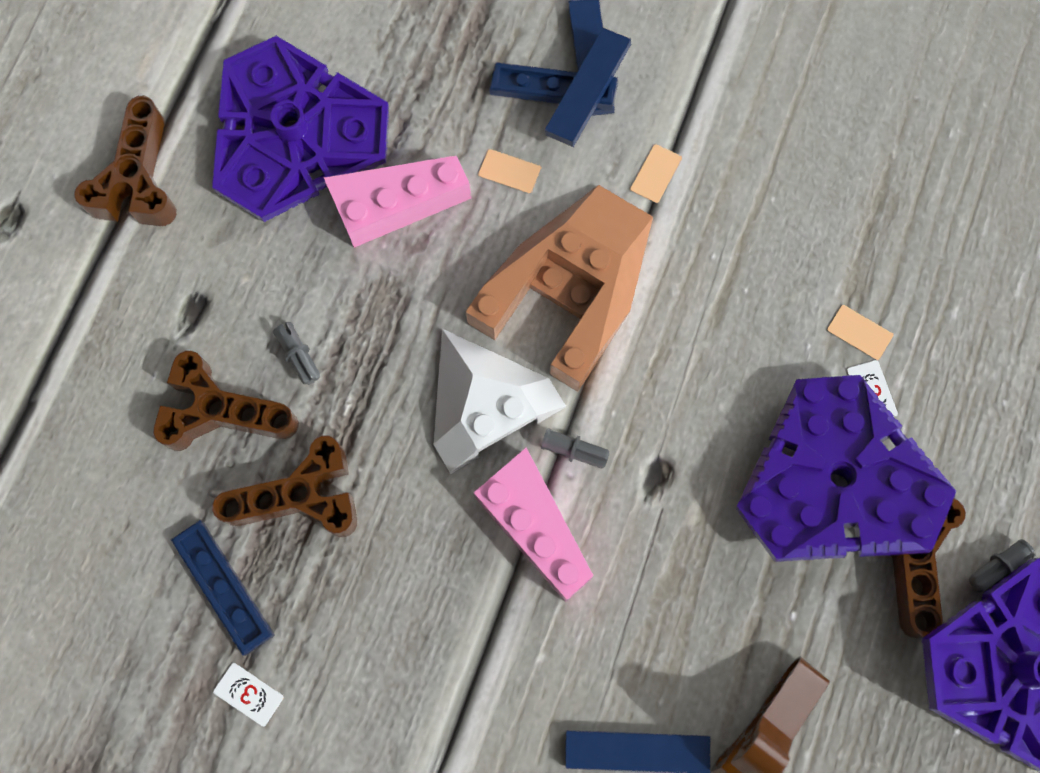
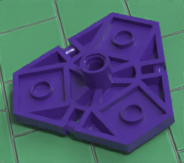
M278 36L269 38L223 60L218 116L223 123V129H217L212 188L217 194L261 221L266 222L288 211V209L298 206L300 203L319 196L318 191L327 188L324 180L325 177L372 170L386 163L389 125V103L338 72L335 76L330 75L325 64ZM322 84L326 86L323 93L318 91ZM292 120L297 121V122H296L294 125H292V126H289V127H285V126H284L285 123H287L288 121H292ZM236 126H245V130H236ZM321 170L323 175L312 180L310 174Z
M861 375L796 379L770 434L769 440L771 443L768 448L764 447L742 493L736 510L774 562L845 558L847 552L858 551L859 557L929 553L933 550L957 491L939 469L933 465L934 463L927 458L925 452L917 446L915 440L912 437L907 438L903 434L901 423L894 418L891 411L879 400L877 394ZM888 438L896 446L890 451L882 443ZM786 447L795 451L793 457H790L781 452ZM840 475L844 477L848 486L840 487L835 485L830 476ZM855 527L856 537L846 538L844 528Z
M1032 558L1010 573L1008 577L1002 579L1000 583L995 584L990 590L983 593L981 601L971 602L965 609L960 610L955 616L948 619L946 623H943L922 639L929 709L959 725L961 728L970 731V733L980 737L987 743L999 744L1001 751L1040 772V558Z

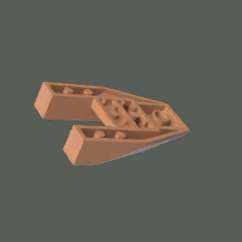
M596 186L516 248L484 284L466 310L467 323L493 340H496L529 289L534 290L580 318L577 326L551 363L550 368L551 376L578 392L630 313L653 216L604 187Z

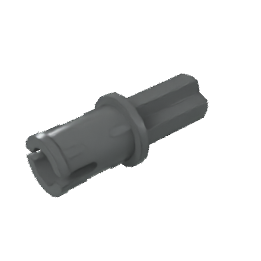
M292 322L285 323L287 329H285L282 323L274 329L273 334L277 337L286 353L284 358L287 362H291L301 382L304 385H311L320 378V373L308 353L310 348L302 343Z
M550 428L547 429L541 445L543 450L546 449L569 457L570 462L575 459L601 469L606 466L610 452L608 449L581 441V436L577 435L576 438L553 431Z
M1020 539L1004 552L991 555L990 562L969 577L970 584L977 592H984L1002 578L1008 577L1010 573L1026 561L1035 558L1036 554L1033 553L1035 552L1033 547L1027 541Z

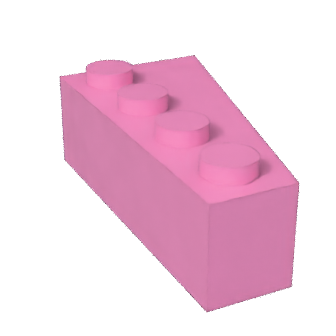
M457 156L324 178L354 248L471 199L470 184Z
M525 448L474 492L475 499L566 602L592 579L593 574L528 449Z

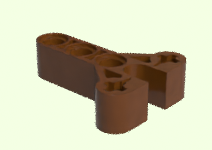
M136 96L128 102L114 161L92 180L81 182L74 191L76 202L92 218L118 221L123 200L132 195L129 212L139 224L166 226L175 220L177 209L174 203L161 188H158L153 179L164 129V118L154 102L147 96ZM143 142L141 146L135 148L138 143ZM137 171L135 175L128 177L131 172Z
M183 351L175 357L167 383L177 391L194 394L195 401L192 406L185 410L160 405L153 431L159 443L171 450L182 451L187 449L194 439L219 427L276 439H288L296 434L299 421L286 405L223 391L211 377L212 370L210 365L194 351ZM196 365H197V369H196V370H190L189 373H188V370H189V369H195V367H196ZM217 401H222L220 411L210 415L209 409L211 405ZM248 408H254L255 414L253 418L248 421H242V413ZM278 416H288V421L283 427L274 428V420ZM179 430L177 435L174 434L169 437L170 432Z
M330 436L316 438L310 445L309 455L288 478L220 493L212 504L214 516L231 526H242L291 514L303 513L321 522L327 531L337 537H347L357 527L354 498L348 492L329 497H322L320 495V487L324 481L349 475L345 452L341 445ZM330 447L333 451L329 454V465L327 461L321 456L326 454V448ZM300 486H306V498L303 501L294 502L292 498L294 490ZM271 493L273 495L272 505L265 510H261L259 507L261 497ZM238 501V512L232 517H227V505L230 502ZM339 511L347 517V519L342 521V527L340 528L332 523V521L338 519Z
M955 498L947 514L948 520L945 518L932 551L929 553H919L917 559H913L909 554L890 555L893 558L899 624L901 630L911 638H924L943 624L935 554L951 529L959 527L965 520L966 512L964 506ZM913 577H916L922 583L923 589L920 595L912 590L911 581ZM917 613H921L926 619V628L923 631L919 630L915 624Z
M801 656L798 657L782 675L751 723L720 755L713 765L711 772L782 773L790 760L788 754L792 741L828 687L829 679Z

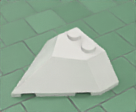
M442 329L433 445L450 474L478 459V452L535 420L538 424L566 408V405L548 377Z

